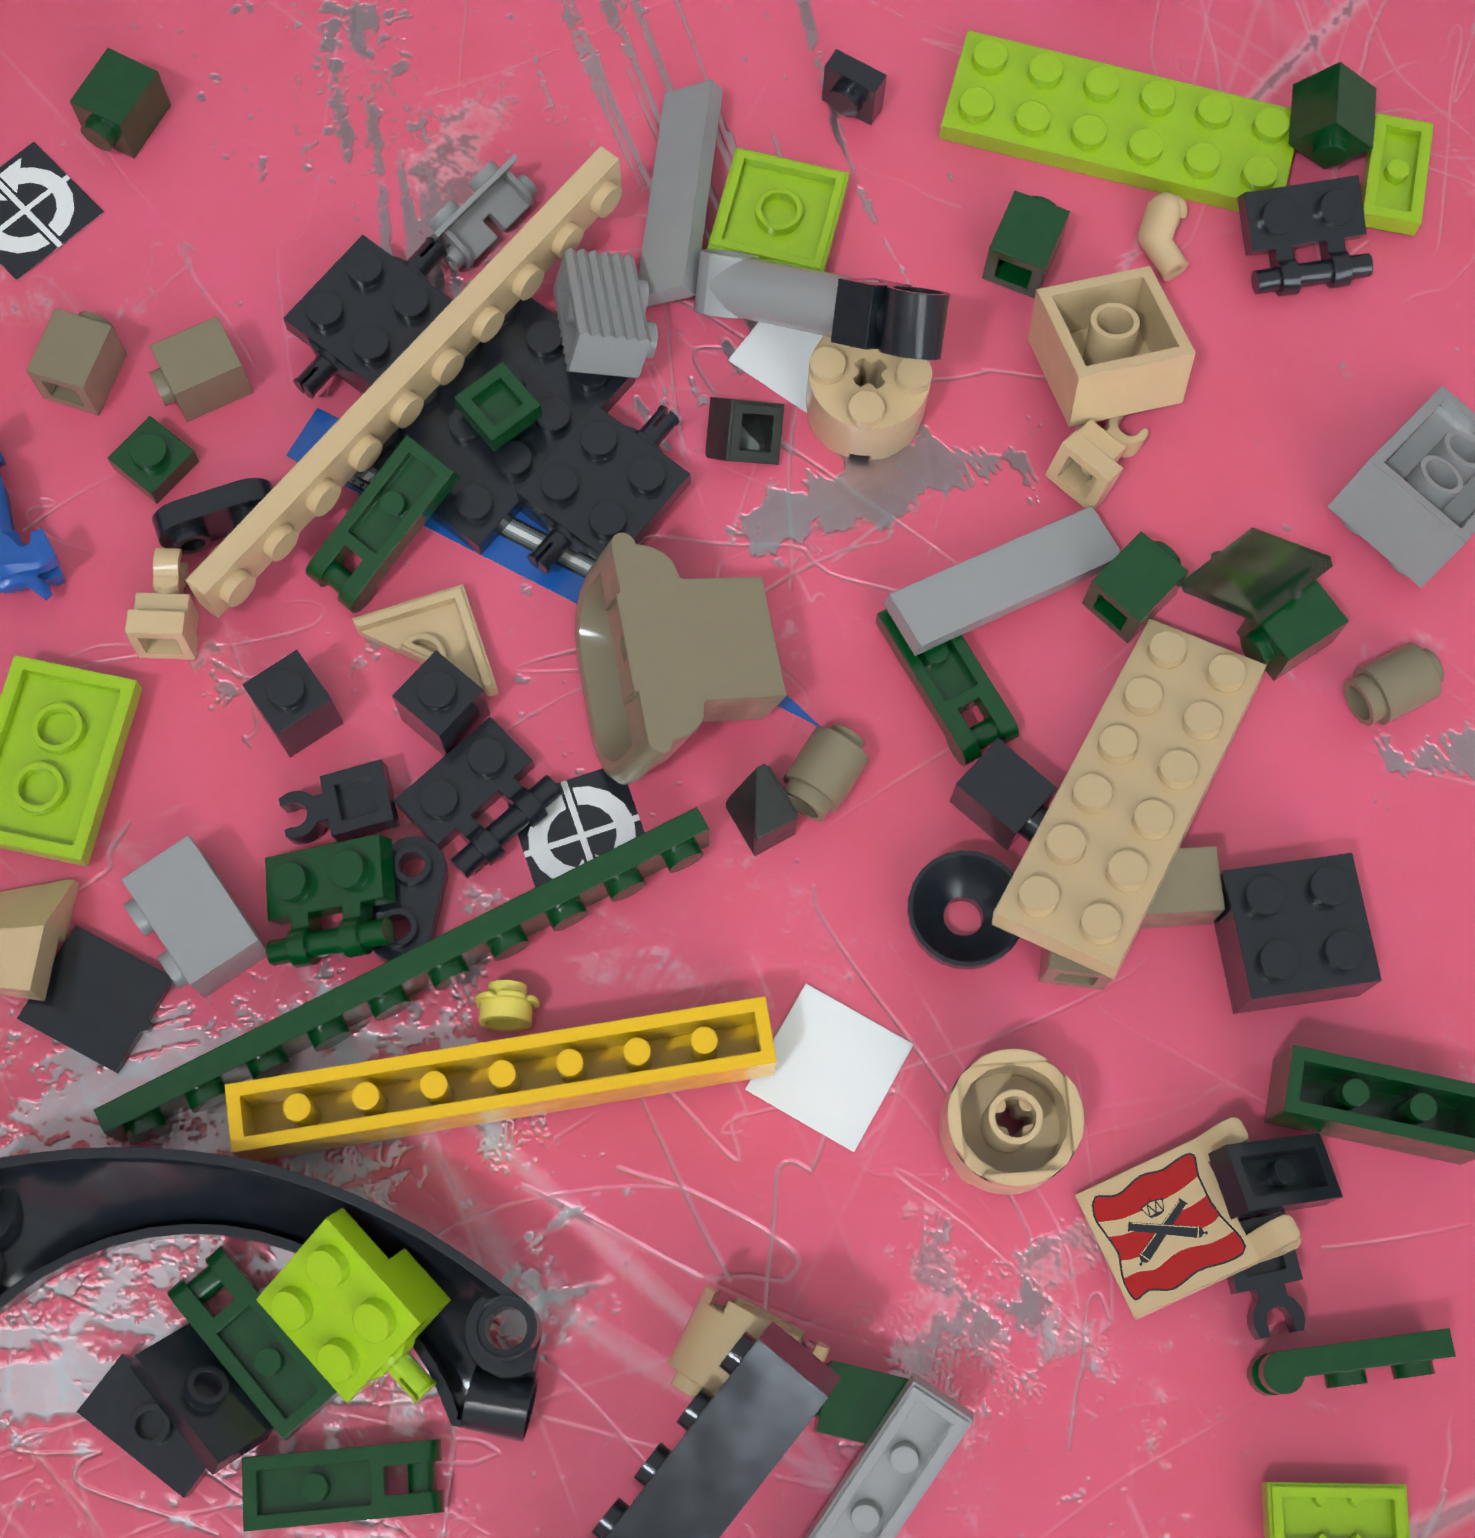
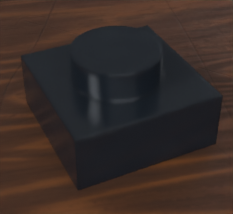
M836 49L824 68L822 100L830 104L839 114L846 117H855L872 125L883 108L887 75Z

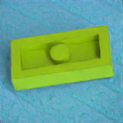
M1376 113L1373 149L1366 151L1361 188L1366 227L1411 236L1416 234L1422 223L1434 128L1433 123Z

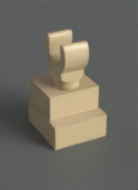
M1124 416L1110 418L1104 429L1090 419L1082 428L1074 431L1062 442L1045 476L1082 507L1092 506L1095 510L1106 499L1123 470V467L1117 463L1120 457H1132L1137 454L1149 434L1148 429L1143 428L1137 435L1129 436L1122 433L1118 427Z
M155 548L153 556V589L155 593L136 592L134 610L128 609L125 634L139 658L196 660L199 612L190 594H183L187 584L185 580L188 578L189 566L188 562H181L182 549Z

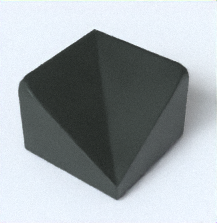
M710 397L706 457L731 462L779 465L784 404Z
M764 763L757 767L726 801L727 811L754 856L795 835L798 812L770 766H766Z

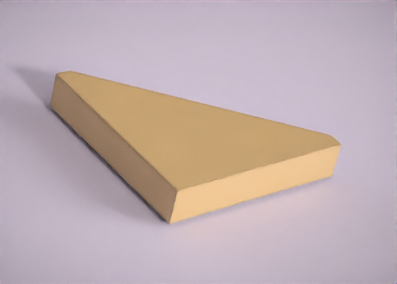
M463 584L352 618L359 635L420 664H423L437 650L484 690L485 695L493 696L499 694Z

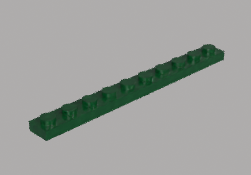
M695 807L93 1109L104 1134L119 1142L128 1139L130 1144H137L149 1140L168 1128L167 1119L191 1108L193 1113H198L225 1101V1084L242 1082L250 1077L253 1080L274 1077L291 1065L289 1058L311 1046H313L315 1051L331 1048L351 1035L349 1027L371 1016H374L376 1021H380L402 1012L411 1005L410 996L432 985L436 991L458 984L471 974L470 966L490 956H493L495 961H499L519 953L530 944L529 936L549 926L554 931H560L578 923L588 915L587 907L608 896L612 902L632 896L646 885L644 878L666 867L670 873H674L691 866L703 857L704 853L701 849L709 846V827L698 807Z

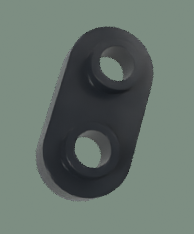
M246 478L165 504L152 516L159 544L164 548L182 549V554H193L204 550L211 544V541L228 536L273 489L272 483L263 478Z
M406 837L392 844L396 902L374 906L373 920L389 918L392 923L398 920H405L410 923V931L402 939H394L391 944L375 946L373 948L377 957L385 963L435 938L448 880V866L439 847L423 837ZM417 858L425 862L424 869L419 875L408 877L402 874L403 865L408 860Z

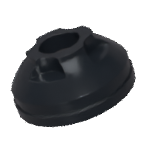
M961 850L946 853L932 860L920 871L914 880L908 897L907 916L911 932L917 944L932 959L955 969L972 970L982 968L1002 959L1013 949L1020 938L992 925L993 912L1014 875L1012 871L994 857L977 851ZM965 901L974 905L981 917L979 930L967 936H960L951 932L944 922V910L949 904Z

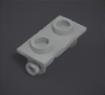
M515 154L501 167L491 160L468 183V186L475 193L464 204L459 206L451 199L428 222V225L434 231L431 237L434 238L435 243L438 241L447 252V256L443 258V261L454 271H458L462 266L470 268L475 260L498 238L483 222L487 216L504 232L517 218L534 205L533 196L538 192L535 184L527 176L520 175L516 178L509 171L519 159Z

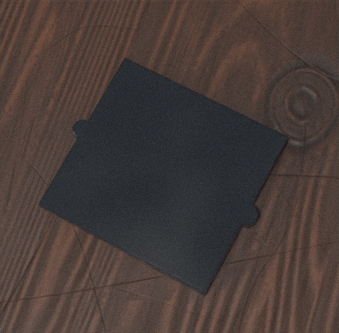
M75 925L54 958L45 1001L29 999L17 1019L118 1074L143 1032L149 1033L153 1030L154 1025L151 1019L174 982L163 971Z

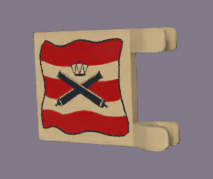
M1231 1117L1197 1138L1075 1195L1135 1321L1260 1262L1279 1257L1300 1246V1230L1290 1215H1281L1247 1235L1238 1219H1230L1216 1176L1210 1166L1211 1161L1208 1153L1224 1145L1249 1142L1248 1133L1242 1121L1238 1118Z

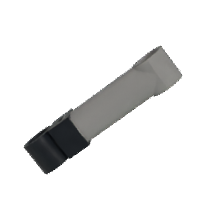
M701 249L694 311L716 317L749 319L831 337L832 343L864 350L879 349V352L892 356L938 360L941 359L950 293L913 287L909 284L878 278H853L761 260L759 256L748 253Z

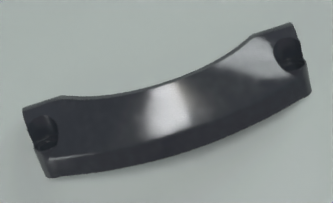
M150 1147L74 1148L0 1158V1314L24 1300L52 1279L87 1261L119 1249L152 1241L186 1237L231 1238L262 1243L296 1254L328 1216L343 1207L389 1259L405 1248L451 1299L444 1309L418 1335L413 1346L432 1379L438 1382L435 1387L451 1426L523 1442L532 1415L538 1386L536 1375L541 1355L538 1353L542 1337V1324L538 1313L530 1304L487 1270L427 1230L356 1194L309 1176L263 1162L189 1150ZM507 1309L520 1311L527 1323V1333L523 1341L517 1347L509 1350L498 1349L492 1343L490 1337V1325L493 1318Z

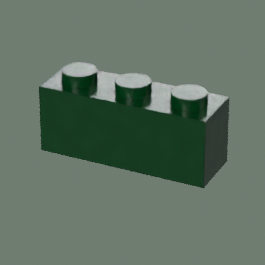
M1292 1045L1273 1058L1264 1123L1310 1133H1320V1135L1462 1165L1475 1160V1084Z

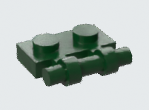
M375 834L265 858L268 921L280 925L291 923V930L287 933L286 938L270 940L266 945V956L271 965L277 966L291 963L296 968L317 965L324 956L343 953L348 958L368 955L375 946L391 944L394 941L395 932L389 918L373 920L374 906L396 902L392 839L381 834ZM343 913V920L339 923L338 927L322 930L321 917Z

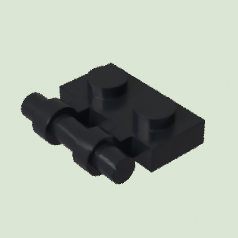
M1359 175L1245 192L1237 197L1245 256L1267 252L1269 255L1270 268L1254 270L1252 272L1251 284L1255 294L1275 291L1281 297L1298 294L1301 287L1325 283L1329 288L1349 286L1352 279L1372 275L1373 260L1369 253L1349 255L1344 241L1357 239L1367 234ZM1319 244L1321 260L1298 264L1294 258L1293 248Z
M489 717L399 795L395 802L428 840L435 843L440 850L458 835L465 840L467 845L451 859V862L468 879L484 863L492 866L505 854L502 847L528 824L534 828L548 816L546 808L560 797L563 792L548 775H545L529 790L519 783L534 768L533 760ZM502 797L510 807L487 828H484L476 819Z

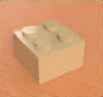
M1151 266L1036 289L1028 341L1068 427L1086 424L1090 419L1096 422L1183 403L1196 352Z

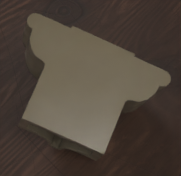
M617 533L612 537L588 570L581 585L576 607L575 641L589 728L596 756L609 777L622 785H627L641 780L653 767L667 760L698 729L701 722L763 719L787 695L762 577L683 579L678 575L673 561L662 551L651 546L636 544L634 539L627 533Z

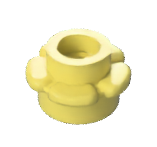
M513 980L492 981L488 983L487 991L477 994L474 998V1003L480 1009L479 1024L484 1028L497 1031H521L530 1028L532 1025V1009L539 1008L538 998L533 995H527V985Z

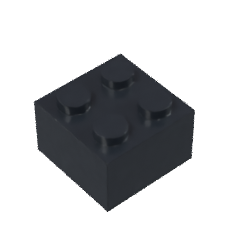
M1352 853L1224 870L1220 874L1225 910L1215 919L1214 926L1233 1014L1356 997L1382 981Z

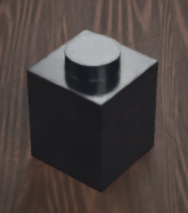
M295 650L242 684L255 707L290 758L343 724L332 699L298 650Z
M437 650L392 695L402 721L443 756L448 754L490 715L484 690Z
M997 738L956 783L949 802L1004 849L1008 850L1020 836L1029 843L1032 841L1049 809L1047 806L1057 787Z

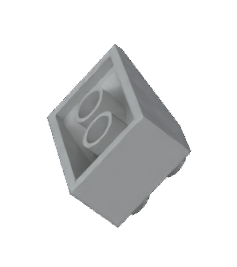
M1443 385L1366 462L1327 506L1342 520L1347 529L1365 539L1388 559L1390 565L1397 572L1410 578L1420 588L1475 533V413Z

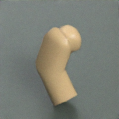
M1168 192L1156 195L1147 203L1137 234L1139 244L1164 281L1176 278L1189 265L1173 240L1175 230L1180 224L1179 219L1186 218L1187 204L1181 196Z

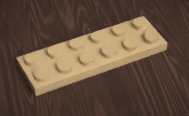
M1149 618L995 908L992 925L1115 980L1263 679L1267 665Z

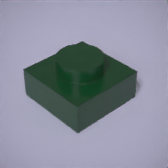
M503 362L454 397L456 409L493 451H496L543 416L540 403Z
M151 416L107 458L113 469L156 504L199 462L191 448Z

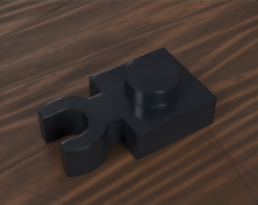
M382 760L319 776L323 794L311 796L303 791H292L279 798L280 807L287 813L296 812L301 809L307 810L306 820L301 825L285 829L286 837L293 844L311 843L328 827H330L331 836L337 842H342L400 826L388 767Z
M1284 1211L1239 1222L1247 1235L1265 1223L1281 1215H1286ZM1295 1250L1260 1262L1227 1278L1231 1295L1247 1291L1251 1292L1253 1303L1247 1313V1325L1255 1340L1270 1337L1269 1328L1266 1324V1315L1272 1308L1278 1309L1284 1314L1289 1333L1302 1331L1305 1328L1304 1312L1299 1303L1287 1295L1284 1285L1285 1283L1303 1279Z

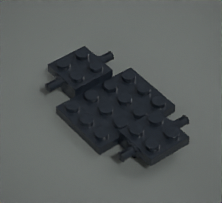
M362 235L283 318L287 330L310 346L316 356L306 369L293 380L295 386L303 394L306 393L307 397L313 399L315 394L335 374L364 394L453 301L431 285L426 278L429 272L447 256L445 248L438 241L435 243L434 238L427 237L426 241L408 260H403L402 258L390 255L366 236ZM530 297L525 301L520 299L505 315L504 322L498 333L488 342L483 343L480 341L465 357L462 369L447 385L440 384L426 398L419 416L411 425L406 428L399 427L383 444L381 454L376 462L367 470L376 476L406 435H408L460 476V479L430 516L433 520L471 547L479 555H482L516 515L521 512L549 533L534 551L527 556L535 568L539 567L542 573L548 574L568 548L597 559L612 537L617 533H627L634 539L636 544H639L691 484V474L664 455L659 447V444L680 423L675 413L671 410L668 413V408L660 405L640 430L625 426L608 414L634 384V378L566 371L567 363H565V354H563L564 346H562V337H560L561 329H559L558 317ZM503 362L540 403L543 416L496 451H493L456 409L454 397Z

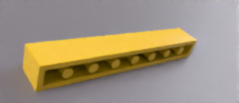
M766 996L225 1084L231 1153L239 1158L262 1161L774 1076L777 1059Z

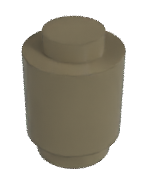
M1409 642L1355 669L1353 678L1344 682V697L1351 712L1362 724L1370 726L1377 722L1385 725L1438 698L1441 694V682L1444 679V672L1440 661L1432 651L1426 648L1422 649L1418 645Z
M833 724L831 728L817 726L783 776V780L786 783L783 789L798 813L811 820L823 822L829 812L835 813L838 811L869 763L868 756L862 750L865 743L855 732L840 724Z

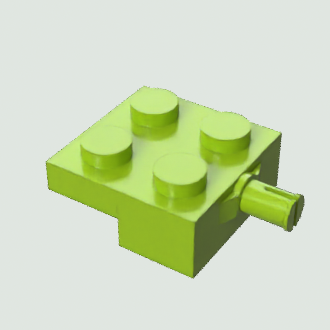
M343 1207L320 1224L256 1300L346 1403L350 1402L377 1379L389 1373L413 1400L412 1402L416 1404L438 1382L432 1379L409 1352L413 1348L418 1335L444 1309L451 1299L405 1248L389 1259Z

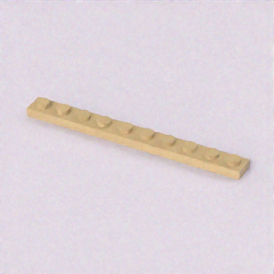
M600 146L191 573L185 581L200 605L219 618L229 607L241 604L250 595L255 586L256 578L272 561L282 560L292 551L302 529L315 516H323L331 510L340 496L341 488L357 471H366L376 462L381 454L383 444L399 427L406 428L416 420L426 398L440 384L447 385L458 375L463 367L465 357L479 342H488L498 333L504 322L505 315L520 299L525 301L536 293L542 284L544 274L559 258L562 259L564 250L570 247L576 250L585 230L598 217L605 218L615 209L622 196L620 159Z

